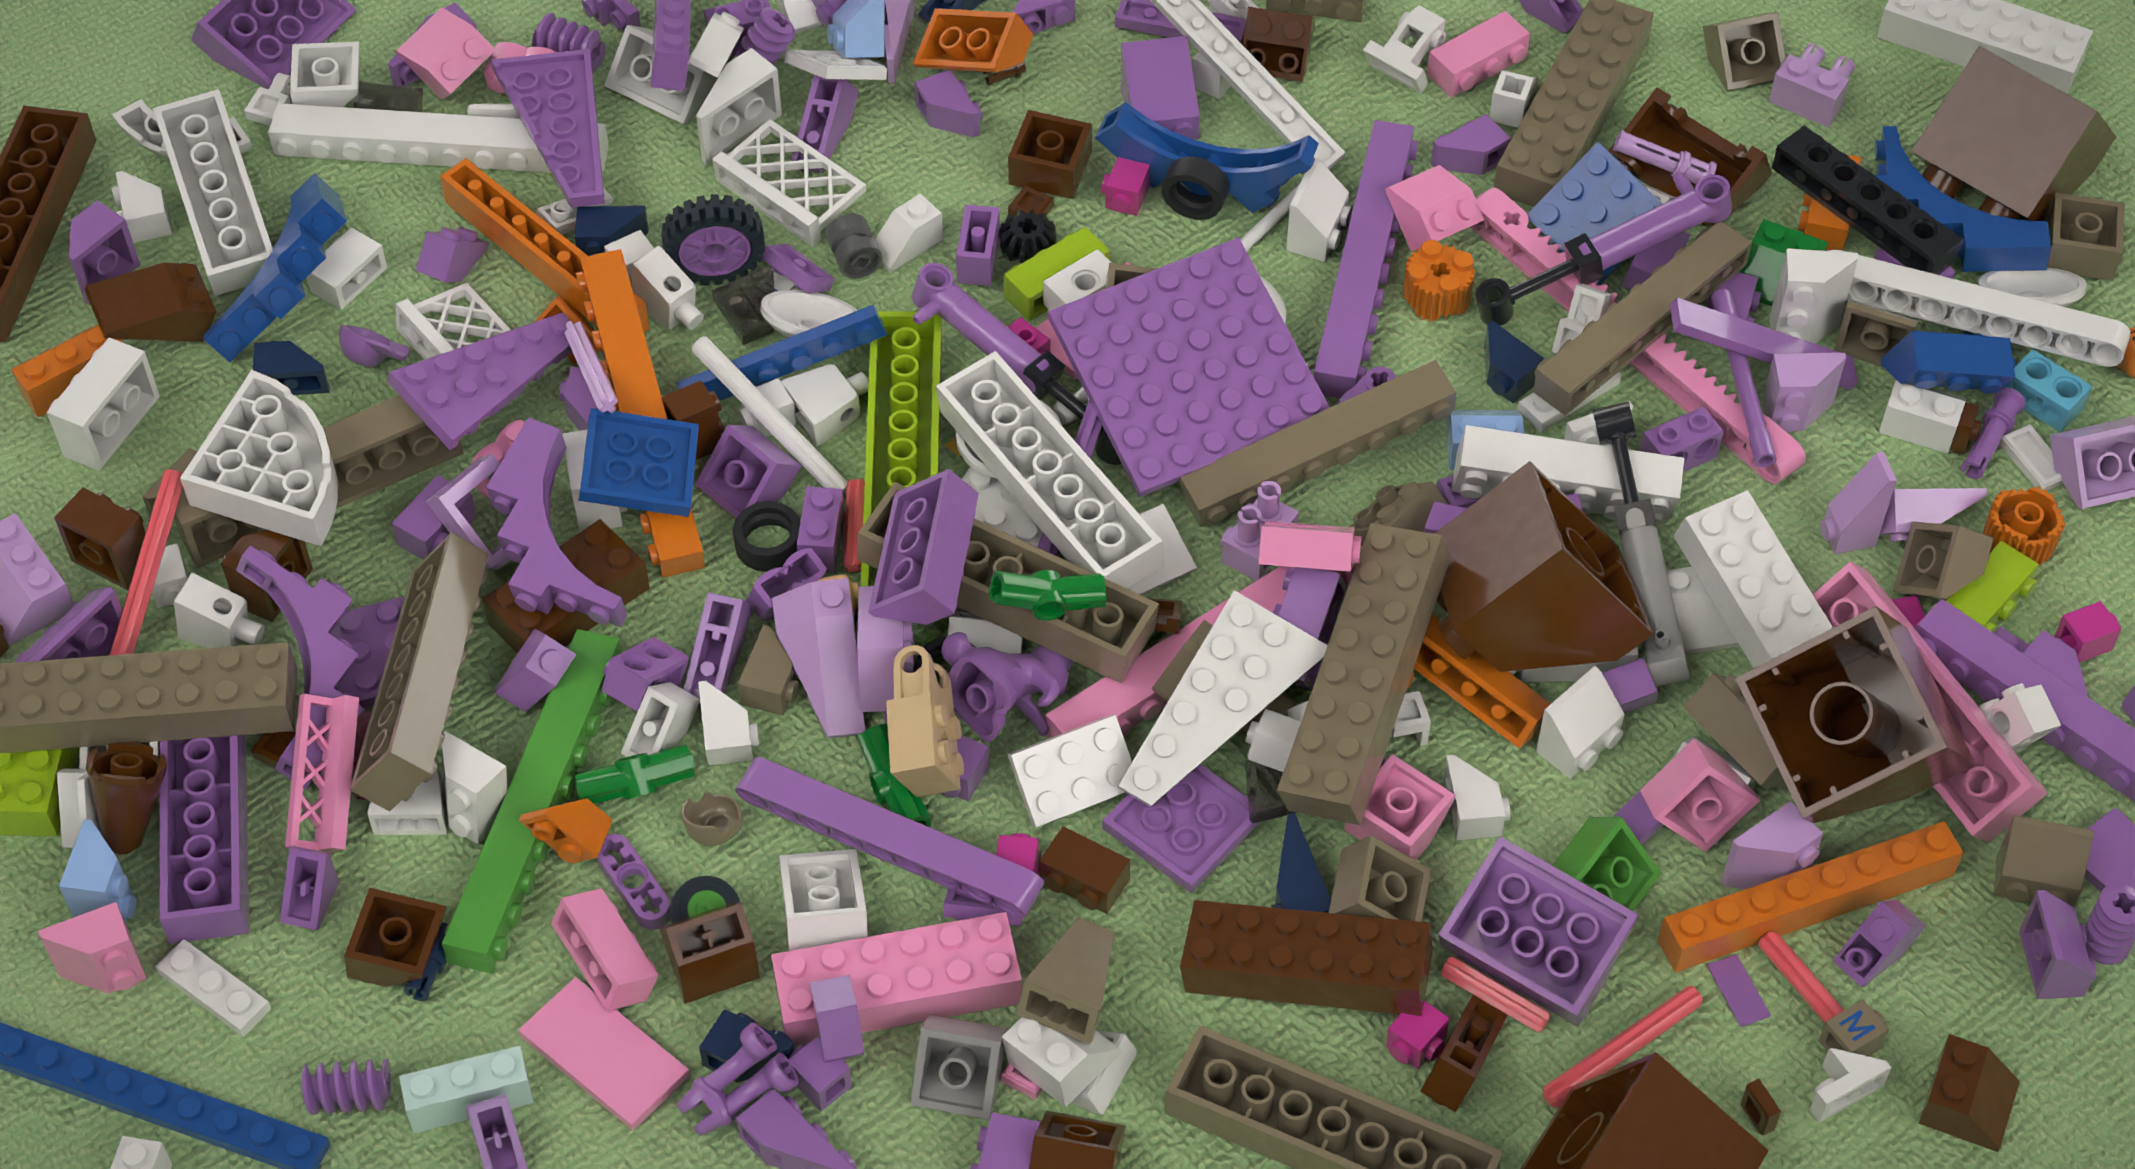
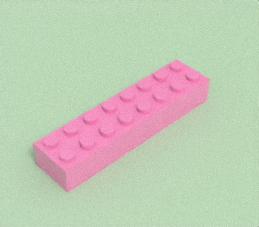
M1850 561L1813 594L1833 628L1875 606L1908 628L1976 765L1933 785L1972 836L1990 843L2010 826L2014 815L2022 816L2048 794L1866 569Z

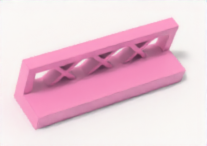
M310 694L299 695L285 842L286 848L297 846L324 853L342 851L346 848L359 697L343 695L336 698H328ZM311 705L327 707L325 724L319 729L310 720ZM313 741L323 751L322 761L315 767L306 757L307 746ZM310 779L313 780L319 789L318 800L312 805L302 795L303 785ZM307 817L316 827L314 842L298 840L299 825Z

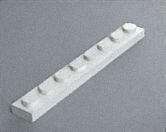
M1150 0L1183 36H1187L1188 41L1287 144L1310 135L1319 143L1314 158L1319 159L1328 170L1344 158L1345 151L1200 0Z

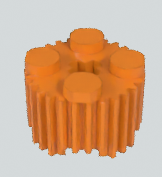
M1436 240L1425 241L1421 249L1418 248L1416 253H1412V256L1406 262L1403 292L1404 298H1407L1406 303H1411L1410 307L1414 308L1416 317L1422 316V320L1427 318L1429 322L1440 318V316L1447 318L1449 314L1454 316V314L1465 313V309H1468L1471 303L1475 274L1474 259L1471 254L1461 249L1455 250V246L1449 248L1448 244L1442 246Z
M2040 486L2027 489V491H2024L2022 488H2019V491L2015 489L2001 490L2000 494H1997L1993 501L1983 530L1984 535L1993 538L1990 552L2000 541H2003L2039 565H2042L2044 561L2047 562L2049 557L2053 556L2065 527L2064 515H2061V509H2057L2058 504L2055 503L2054 494H2048L2047 489L2040 490Z

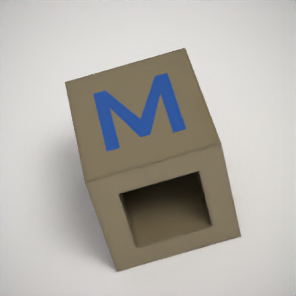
M1862 999L1826 1021L1819 1042L1827 1052L1833 1048L1869 1057L1882 1049L1889 1028L1883 1016L1877 1010L1871 1009Z

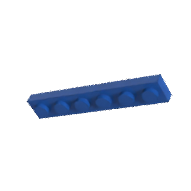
M873 304L731 360V362L757 387L797 370L805 369L830 357L838 356L855 347L871 343L878 338L886 336L887 333ZM709 369L677 382L678 389H681L701 380L708 392L714 391L719 401L734 396Z

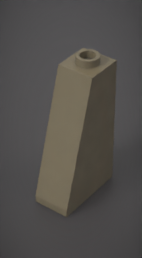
M1078 917L1024 980L1016 1014L1029 1020H1035L1041 1025L1090 1045L1095 1035L1102 1008L1114 931Z

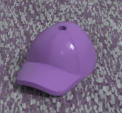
M340 325V347L345 357L356 364L369 368L381 364L387 356L402 361L409 355L410 350L408 347L393 342L381 334L361 327Z

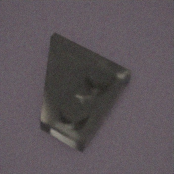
M772 266L712 290L714 302L743 345L774 332V328L766 322L760 311L762 299L767 294L774 292V270Z
M1247 759L1245 772L1249 820L1251 823L1262 822L1294 813L1288 811L1277 791L1283 772Z

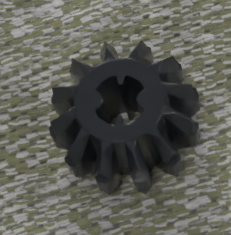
M1034 208L1029 213H1024L1019 209L1017 216L1007 214L1005 223H1002L999 229L1002 253L1007 254L1009 261L1019 259L1022 264L1034 257L1039 251L1056 244V227L1054 222L1049 221L1046 213L1036 215Z

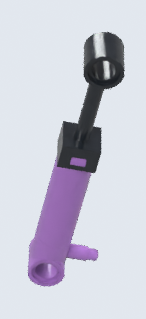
M1677 172L1674 174L1673 180L1681 196L1590 239L1584 233L1565 242V262L1510 288L1501 279L1491 278L1483 281L1477 287L1475 294L1481 320L1485 324L1493 320L1500 326L1504 325L1513 317L1515 300L1572 273L1580 284L1589 285L1604 278L1603 270L1705 221L1718 223L1725 220L1732 211L1731 191L1728 180L1720 175L1704 176L1697 182L1694 189L1688 178L1683 173Z
M928 263L920 269L912 292L913 303L920 308L913 316V321L916 324L920 325L938 314L987 356L996 351L1037 399L1041 400L1050 394L1079 419H1083L1087 406L1059 384L1066 366L1048 350L1041 355L957 286L953 282L952 272L944 265ZM1102 426L1095 446L1096 454L1107 464L1120 465L1122 463Z

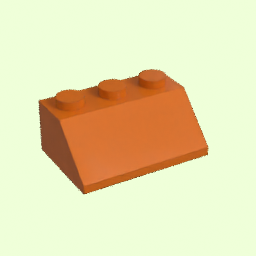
M935 8L913 65L918 68L997 73L1023 63L1034 34L1019 15L1014 12Z

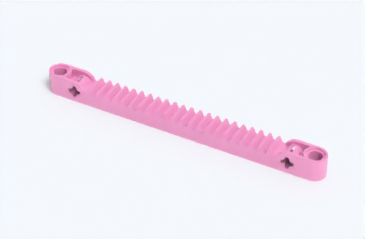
M1492 187L1475 198L1484 221L1470 227L1529 278L1566 261L1565 252L1559 253L1560 245H1550L1551 237L1549 235L1540 237V228L1529 229L1527 213L1501 190ZM1572 273L1542 287V289L1569 311L1576 285L1580 283ZM1598 280L1588 285L1604 292L1608 290V285L1606 284L1597 286ZM1616 292L1610 293L1612 294L1610 305L1617 302L1618 294ZM1663 334L1629 363L1686 413L1704 406L1724 431L1721 443L1769 483H1779L1806 462L1805 452L1801 445L1771 418L1763 414L1777 460L1768 467L1756 466L1749 443V432L1741 403H1735L1737 395L1735 393L1725 395L1727 386L1725 384L1715 386L1717 380L1715 376L1705 378L1707 369L1705 367L1695 369L1697 363L1695 359L1685 361L1687 352H1675L1677 346L1675 342L1665 344L1666 334Z

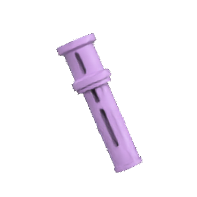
M1623 130L1619 132L1613 146V151L1621 152L1671 172L1672 177L1675 173L1681 172L1694 184H1697L1704 176L1714 175L1717 168V163L1713 161L1708 164L1691 157L1690 152L1687 151L1676 153L1628 134Z

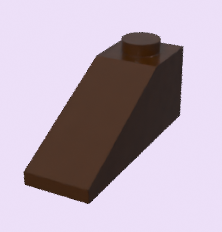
M1472 995L1420 1092L1430 1097L1437 1104L1446 1106L1456 1112L1475 1081L1507 1014Z

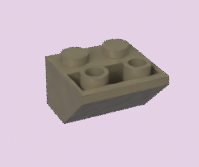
M1410 482L1401 486L1387 485L1376 493V500L1369 507L1355 515V522L1350 527H1355L1354 536H1362L1361 546L1364 544L1371 523L1424 532L1434 502L1447 504V502L1433 482Z

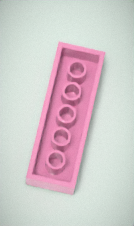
M1007 912L771 954L784 1033L794 1042V1045L810 1043L817 1036L820 1038L810 989V982L850 975L857 1003L861 1033L925 1022L929 1015L952 1017L1019 1004L1022 992V978Z

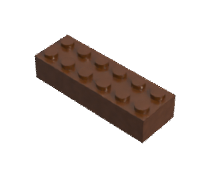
M1194 900L1180 963L1184 989L1186 993L1422 1016L1433 952L1431 925L1429 922Z

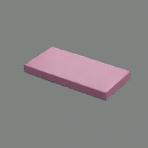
M577 977L572 979L518 1029L522 1039L632 1131L690 1077L689 1069L619 1011L616 1009L606 1011L595 992Z

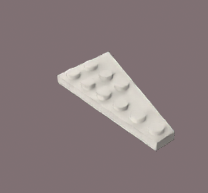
M1234 590L1117 788L1151 807L1324 657L1328 645Z

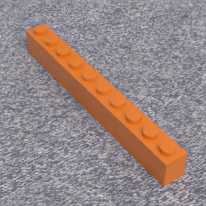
M618 249L581 257L582 271L576 273L580 293L587 292L589 301L583 302L588 323L595 321L597 330L591 331L595 351H602L605 360L600 362L618 399V402L615 404V411L667 419L622 250ZM692 508L690 509L689 517L651 511L639 514L643 534L651 533L653 544L647 545L652 566L659 565L662 578L705 568L703 549Z

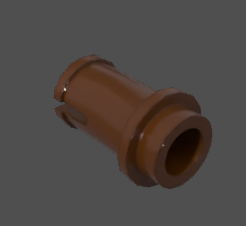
M1023 61V63L985 77V80L991 86L1013 76L1018 79L1022 73L1026 72L1025 63Z

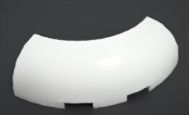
M142 99L112 114L116 123L133 141L152 153L169 158L155 114ZM234 117L230 118L229 120L240 153L243 154L252 149L251 141Z

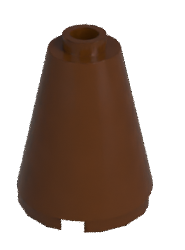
M114 742L108 744V750L98 754V747L93 749L87 756L86 770L100 833L112 852L128 854L142 845L167 771L166 756L162 753L160 758L154 755L153 747L134 742Z

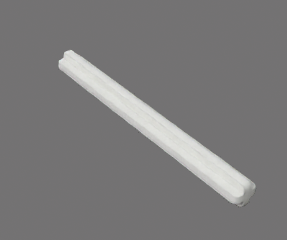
M703 336L693 344L692 352L824 488L843 489L844 493L847 487L845 478L708 337Z

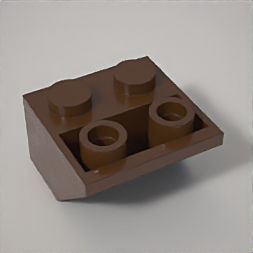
M1248 6L1242 45L1273 77L1303 82L1311 51L1316 17Z
M734 902L659 928L684 1004L760 978L754 940L742 903Z

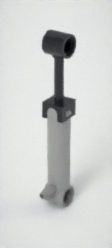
M1629 402L1594 409L1593 415L1600 445L1611 444L1625 503L1624 505L1615 506L1614 512L1626 565L1653 631V635L1643 642L1650 675L1655 687L1691 680L1651 500L1639 501L1626 443L1629 439L1637 437Z

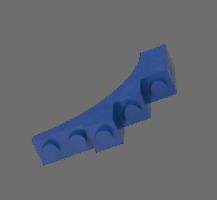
M1127 102L1105 114L1095 136V139L1117 158L1121 157L1149 164L1150 186L1152 188L1164 181L1169 167L1175 160L1182 157L1206 159L1217 165L1225 173L1229 181V193L1251 213L1263 207L1268 208L1272 206L1280 196L1279 188L1285 185L1293 176L1299 173H1306L1315 162L1314 155L1319 145L1315 139L1308 135L1290 144L1271 148L1238 149L1220 147L1196 141L1170 131L1144 116ZM1180 181L1195 194L1211 195L1204 187L1197 183Z
M1883 126L1881 140L1875 141V160H1881V164H1878L1877 175L1875 176L1963 239L1957 258H1961L1962 272L2047 270L2051 250L2048 222L2016 220L1991 215L1968 207L1945 195L1928 182L1912 165L1901 145L1897 126Z
M316 173L291 195V208L282 234L256 276L221 318L203 335L204 341L229 362L242 352L277 317L281 320L305 297L302 281L326 259L323 244L347 222L339 194Z

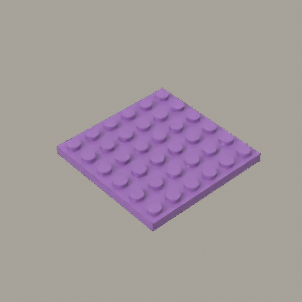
M1239 237L1048 311V319L1139 498L1180 481V477L1212 464L1223 456L1330 408Z

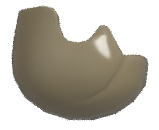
M705 792L703 797L697 802H692L691 799L687 798L680 812L690 838L704 846L712 847L729 841L738 834L743 825V812L738 801L726 794L712 795L709 792Z

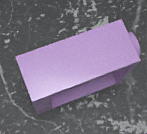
M491 454L478 458L431 496L426 503L449 533L453 532L489 553L485 569L492 568L495 571L510 561L504 555L501 544L490 552L454 505L488 477L491 480L500 465L494 455Z

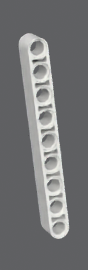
M1829 250L1835 252H1845L1841 250ZM1858 255L1857 265L1847 297L1848 301L1853 300L1879 309L1976 334L2010 338L2011 343L2106 367L2116 366L2121 363L2130 339L2128 326L2118 320Z

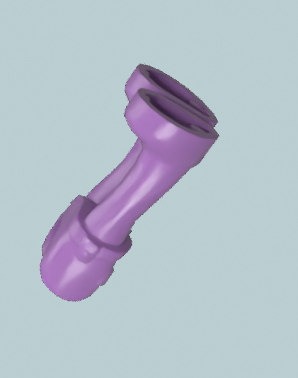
M750 1023L740 1034L742 1047L737 1053L708 1076L698 1077L694 1080L692 1088L678 1103L677 1107L682 1114L702 1103L701 1100L712 1111V1113L709 1112L700 1123L693 1127L699 1136L705 1135L720 1126H729L740 1110L767 1090L775 1087L779 1091L787 1092L799 1084L797 1074L788 1058L784 1054L778 1053L757 1073L729 1095L724 1093L723 1089L777 1049L775 1041L757 1024Z

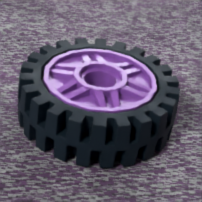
M711 194L710 200H705L704 195L696 197L697 203H693L690 199L684 201V209L676 206L673 209V215L668 214L666 216L665 223L662 224L661 228L662 249L694 284L698 279H700L701 285L709 286L712 280L715 281V285L723 284L722 279H727L729 283L735 282L737 274L741 278L746 277L748 269L754 271L758 267L757 262L761 263L763 259L765 238L760 215L757 211L755 212L752 205H745V201L740 198L733 202V197L725 195L723 200H719L718 194Z

